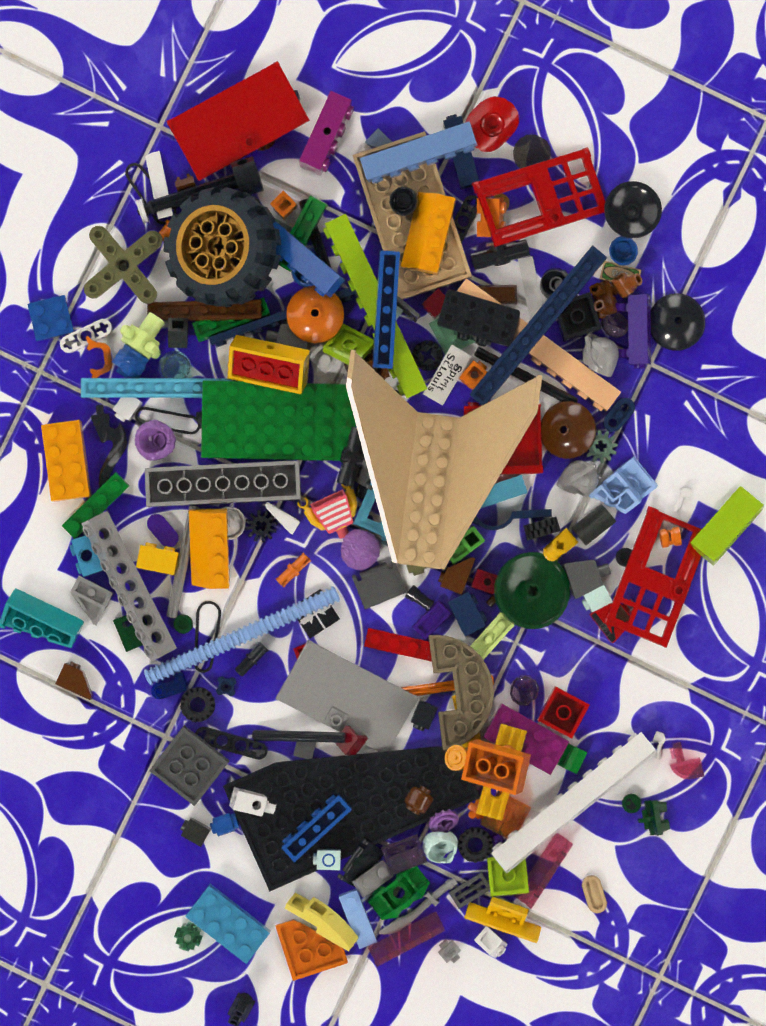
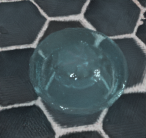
M171 351L161 358L158 370L162 378H188L192 365L186 354L180 351Z

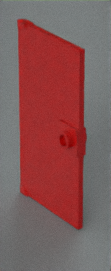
M276 61L166 122L198 181H201L310 120L284 74L280 63Z

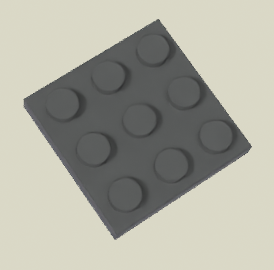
M184 725L149 771L195 806L230 760Z

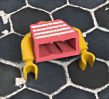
M341 484L342 490L311 504L305 497V506H301L297 502V505L305 510L304 514L311 525L321 531L326 530L328 534L336 531L340 539L344 538L349 532L347 526L353 523L352 518L356 515L358 504L355 492L351 489L352 487Z

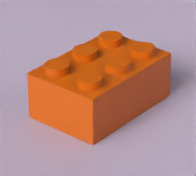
M479 739L473 740L468 745L461 780L517 795L523 792L531 754Z

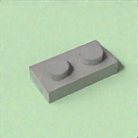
M381 860L352 881L361 897L364 898L394 875L385 861Z

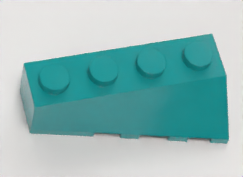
M17 588L14 589L7 600L0 619V628L10 627L17 633L22 631L31 633V637L47 638L48 642L72 648L84 624V621Z

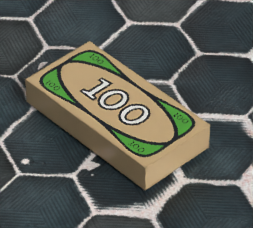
M605 261L599 280H608L611 283L612 279L621 273H626L627 276L636 273L640 275L641 270Z

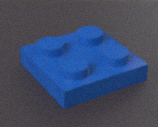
M65 295L27 304L37 342L74 332Z

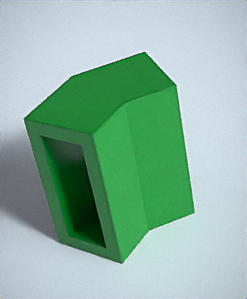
M568 743L557 765L577 774L587 752Z

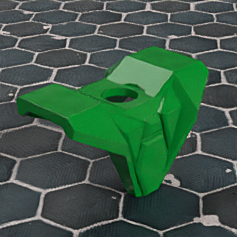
M413 863L398 870L396 879L385 887L379 886L375 889L367 901L380 916L381 920L397 918L402 910L407 909L414 901L423 898L430 882L417 865ZM396 887L404 889L405 894L403 897L396 898L393 891Z

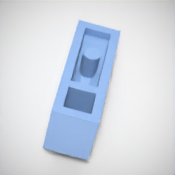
M355 888L340 894L339 899L348 923L358 936L357 945L359 949L377 943L358 890Z

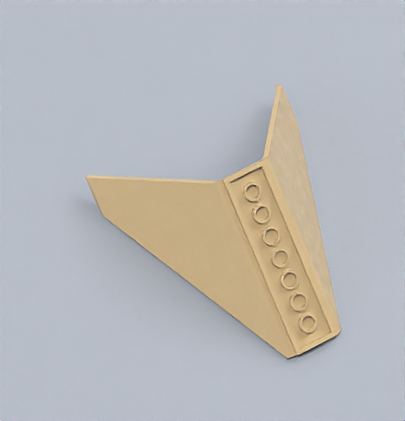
M351 350L346 388L393 563L431 569H445L537 414L542 375H537L534 379L457 418L417 412L356 353V350Z

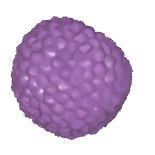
M154 419L143 423L137 429L134 441L136 449L146 460L156 461L167 457L173 452L176 437L168 425Z
M354 529L349 531L343 538L341 557L348 567L364 570L372 566L380 556L381 544L374 534L365 530Z

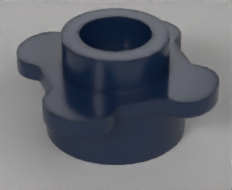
M223 676L219 677L217 694L233 696L235 694L234 685L236 684V679L233 677L230 679Z

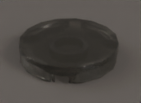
M535 134L520 138L513 150V160L520 169L550 160L551 149L548 142Z

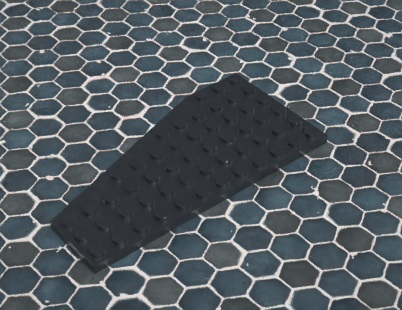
M442 746L275 762L223 785L229 801L231 800L234 787L263 794L267 797V801L276 803L274 814L264 812L263 816L234 810L269 892L318 871L317 865H313V854L317 853L318 848L341 849L342 860L351 856L358 846L362 848L365 846L361 842L363 838L376 845L430 821V817L435 816V813H440L442 810L447 811L448 809L452 811L480 798L474 783L461 780L463 769L454 771L447 767L445 763V753L447 750H443ZM423 785L431 791L430 795L433 797V802L426 813H419L417 815L406 808L405 798L412 787L420 788ZM333 794L335 796L340 794L352 807V810L294 862L281 848L284 845L282 841L290 833L295 835L299 831L297 827L303 821L308 823L313 818L311 814L320 807L322 810L327 805L325 801ZM254 801L252 806L255 807L258 801Z

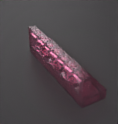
M559 833L555 834L528 874L529 893L517 894L514 897L532 909L573 846V843Z
M435 911L369 946L368 949L374 959V963L378 967L444 932L445 927Z

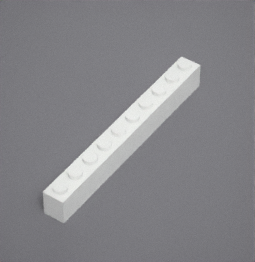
M642 732L638 735L636 733L631 735L627 739L628 743L623 747L619 745L612 751L613 755L608 759L605 757L599 761L598 767L595 770H588L582 776L583 779L577 783L575 781L567 788L569 791L564 795L561 793L552 800L554 803L549 807L546 805L537 812L538 816L534 819H527L522 824L524 826L519 831L514 830L507 836L509 838L504 843L499 842L492 848V856L506 873L510 872L656 753V749Z

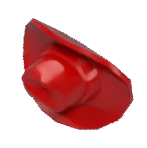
M493 96L480 102L471 111L465 123L470 121L478 145L475 148L482 152H493L513 135L519 124V114L513 103L505 98Z

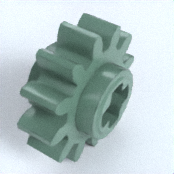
M601 430L597 431L594 443L586 457L593 456L592 462H595L598 458L600 463L603 464L604 458L608 461L611 460L609 454H616V451L612 450V448L617 447L618 444L612 443L615 436L609 438V431H606L604 435H602ZM599 441L602 445H605V448L602 449L603 452H600L598 448L596 449Z

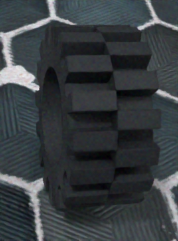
M557 516L523 526L527 541L561 531Z
M196 687L189 689L184 693L180 701L182 714L192 722L207 720L215 709V699L212 693L205 688ZM195 697H200L205 701V708L201 712H195L191 709L190 703Z
M470 827L464 830L458 839L459 852L469 862H482L492 852V839L489 833L480 827ZM477 837L482 840L483 847L480 851L472 852L469 850L468 841L471 838Z

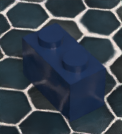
M466 592L448 602L465 637L486 626L484 622L487 619L483 611L479 612L475 606L479 603L474 594L470 595L469 592Z

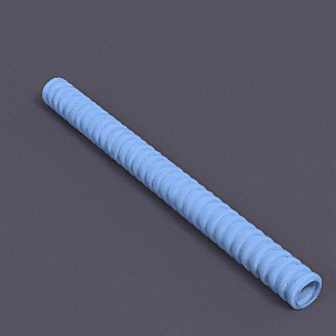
M331 586V589L328 590L327 588L325 592L320 591V594L317 595L316 593L314 597L309 596V599L306 600L305 598L303 602L293 603V606H287V609L282 608V611H276V614L271 613L269 617L266 615L264 619L260 618L258 622L255 620L253 624L249 623V626L244 625L242 629L239 627L237 631L233 630L231 634L228 632L226 636L222 635L220 639L217 637L215 641L210 640V643L206 642L204 646L199 645V648L195 647L193 651L188 650V653L183 652V655L180 656L179 654L177 658L172 657V660H166V663L156 664L154 668L150 667V670H144L147 682L152 686L154 682L158 683L160 679L163 681L165 677L170 678V675L174 676L176 672L181 673V670L185 671L187 667L192 668V665L197 666V663L200 662L201 664L203 660L208 661V658H214V655L224 654L226 650L230 651V648L235 649V646H241V643L246 644V641H252V638L257 639V636L260 635L262 637L264 633L268 634L270 630L273 632L275 628L279 629V626L284 627L286 623L289 625L291 621L295 622L297 618L300 620L302 616L307 617V614L311 615L313 611L318 612V609L322 610L324 606L329 607V604L333 605L335 601L340 602L339 595L335 587Z

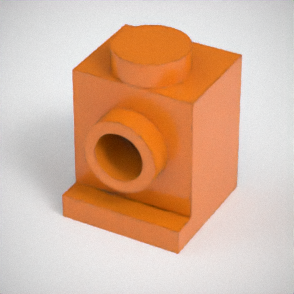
M284 190L270 203L273 210L283 220L297 208V204Z
M473 360L459 377V380L473 390L486 375L488 367L481 361L475 362ZM473 371L478 373L477 378L471 377Z

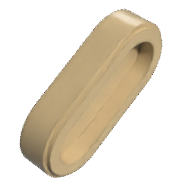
M595 875L586 876L582 881V889L588 908L593 913H601L607 907L601 881Z

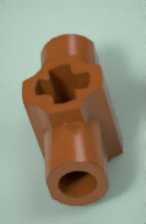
M626 273L619 274L612 279L610 284L613 296L619 294L622 298L627 297L635 291V287L642 285V278L638 273L627 276Z

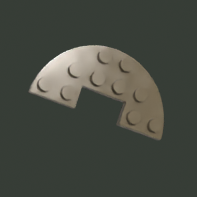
M429 635L433 674L453 672L457 710L438 712L443 750H448L451 746L462 745L469 741L486 723L493 705V681L486 663L472 647L453 637Z

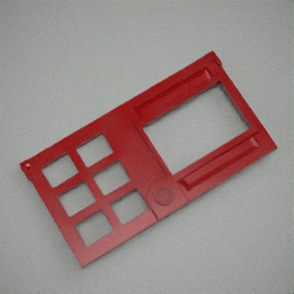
M588 147L472 183L495 247L604 213L605 199L590 158L591 154ZM581 158L585 171L572 175L568 162ZM562 165L566 177L552 181L548 168ZM587 176L591 189L578 193L574 180ZM568 182L572 195L558 199L554 186ZM531 184L541 215L496 229L486 198ZM594 194L597 206L583 210L580 197ZM574 200L578 212L564 216L560 204Z
M648 506L604 624L619 628L667 648L701 555L692 547L691 541L702 529ZM663 520L692 532L675 579L645 567ZM628 583L640 587L635 602L623 598ZM645 590L657 594L652 609L640 605ZM663 597L674 601L669 617L657 612ZM621 603L633 608L627 623L615 618ZM638 610L650 615L644 630L633 626ZM655 617L667 622L662 637L650 633Z

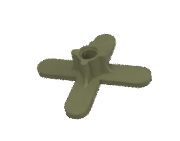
M100 225L93 227L90 230L89 238L109 264L84 285L86 296L91 299H97L123 279L141 302L145 304L153 303L157 298V291L137 266L161 247L163 240L160 233L149 231L124 251L106 228ZM123 261L129 262V268L125 271L119 269V264Z

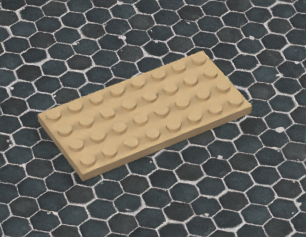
M425 132L352 155L383 251L400 252L397 296L402 300L472 277L453 216L438 276L401 267L413 213L401 216L393 212L389 203L390 195L396 188L405 186L413 189L417 195L418 192L446 196L436 164L427 166L426 163L420 165V168L415 171L409 172V170L401 172L400 176L393 178L387 176L383 178L382 182L372 184V182L367 181L360 161L362 157L426 136Z

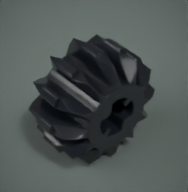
M257 510L258 517L251 513L250 516L254 520L246 519V522L251 524V526L245 527V530L252 529L248 537L256 534L254 538L256 542L259 536H261L262 542H265L264 535L272 539L269 532L276 533L277 530L272 529L271 526L278 525L277 522L270 523L274 516L271 515L267 519L268 511H265L264 515L261 516V511ZM259 521L261 523H266V526H264L266 527V529L264 531H262L261 529H256V527H258V525L256 524Z

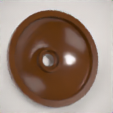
M565 401L553 405L544 414L541 421V440L545 448L554 456L563 459L577 458L586 453L594 443L596 423L593 415L585 406L576 402ZM563 426H566L567 428L566 433L562 432Z

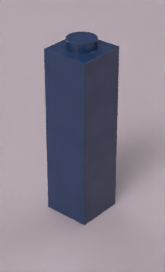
M457 114L447 116L446 120H443L444 130L463 124L462 116L457 117ZM461 151L456 153L452 160L460 190L473 187L472 183L479 182L472 152L464 153Z

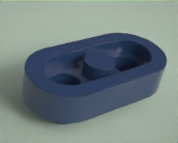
M629 398L620 399L603 420L604 428L609 432L618 431L634 413V402ZM623 404H626L628 406L627 411H623L621 409V406ZM610 419L616 421L615 426L609 424Z

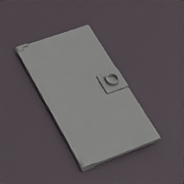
M308 640L278 692L276 699L338 732H341L345 726H350L357 735H366L368 737L364 745L378 752L389 751L419 697Z

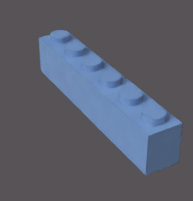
M469 121L362 157L360 161L367 181L376 184L382 182L384 177H397L401 175L402 171H415L420 168V165L426 163L427 166L433 165L438 162V159L444 157L445 159H451L458 152H471L478 145Z

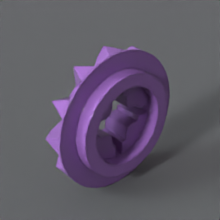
M450 809L447 811L442 810L440 813H435V816L430 817L428 825L432 832H447L456 826L459 818L455 811Z

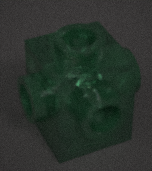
M191 922L183 923L182 927H177L174 938H177L175 944H178V948L184 951L194 950L195 946L199 947L203 936L200 935L202 929ZM187 934L190 935L191 940H185L184 936Z

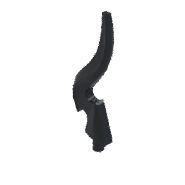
M96 405L97 415H91V419L102 443L108 440L113 442V447L100 470L98 479L100 488L109 479L115 465L124 453L127 446V435L121 422L117 428H111L109 424L110 413L104 414L103 405Z

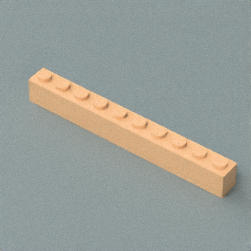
M467 278L457 290L464 294L501 304ZM520 317L512 342L528 324ZM543 336L529 353L532 357L530 359L538 366L544 365L548 368L546 370L547 373L554 378L558 376L563 379L562 384L569 389L573 387L578 390L577 395L584 400L590 399L594 402L592 406L601 412L602 410L608 411L621 393V391L546 336Z

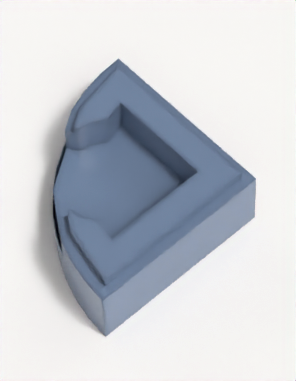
M379 128L365 141L367 145L375 148L392 142Z

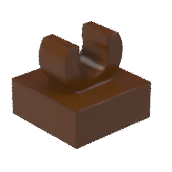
M186 174L187 178L181 180L180 177H177V181H175L177 192L196 186L193 176Z

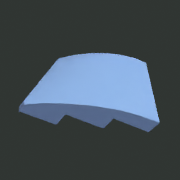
M633 456L603 480L589 497L604 502L605 505L614 507L626 514L637 506L642 498L656 489L658 485Z

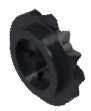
M426 340L419 342L414 347L412 356L419 369L432 371L441 364L443 353L437 343ZM431 348V356H433L435 360L427 359V361L423 363L424 355H422L420 351L427 353L428 350H430Z

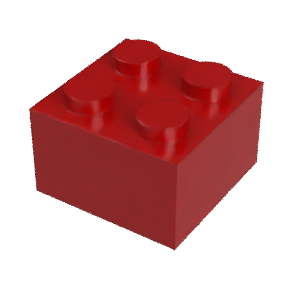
M554 686L537 720L572 739L590 704Z

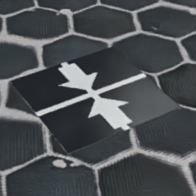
M319 589L318 591H316L315 593H313V594L310 595V596L314 597V596H315L314 594L317 593V595H318V594H320V591H322V590ZM329 604V607L324 606L322 610L318 609V612L313 611L311 615L307 614V617L302 616L300 620L298 618L297 620L311 639L340 620L332 605Z

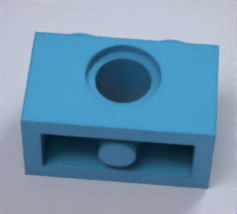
M82 536L71 540L72 545L69 546L72 555L77 557L78 563H76V568L79 574L86 577L103 571L100 566V560L93 552L92 544L88 537ZM86 550L92 553V558L89 561H85L82 557L83 552Z

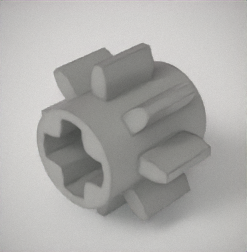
M445 939L439 944L441 949L438 953L446 963L450 960L455 963L461 958L458 955L461 949L453 940L448 943Z

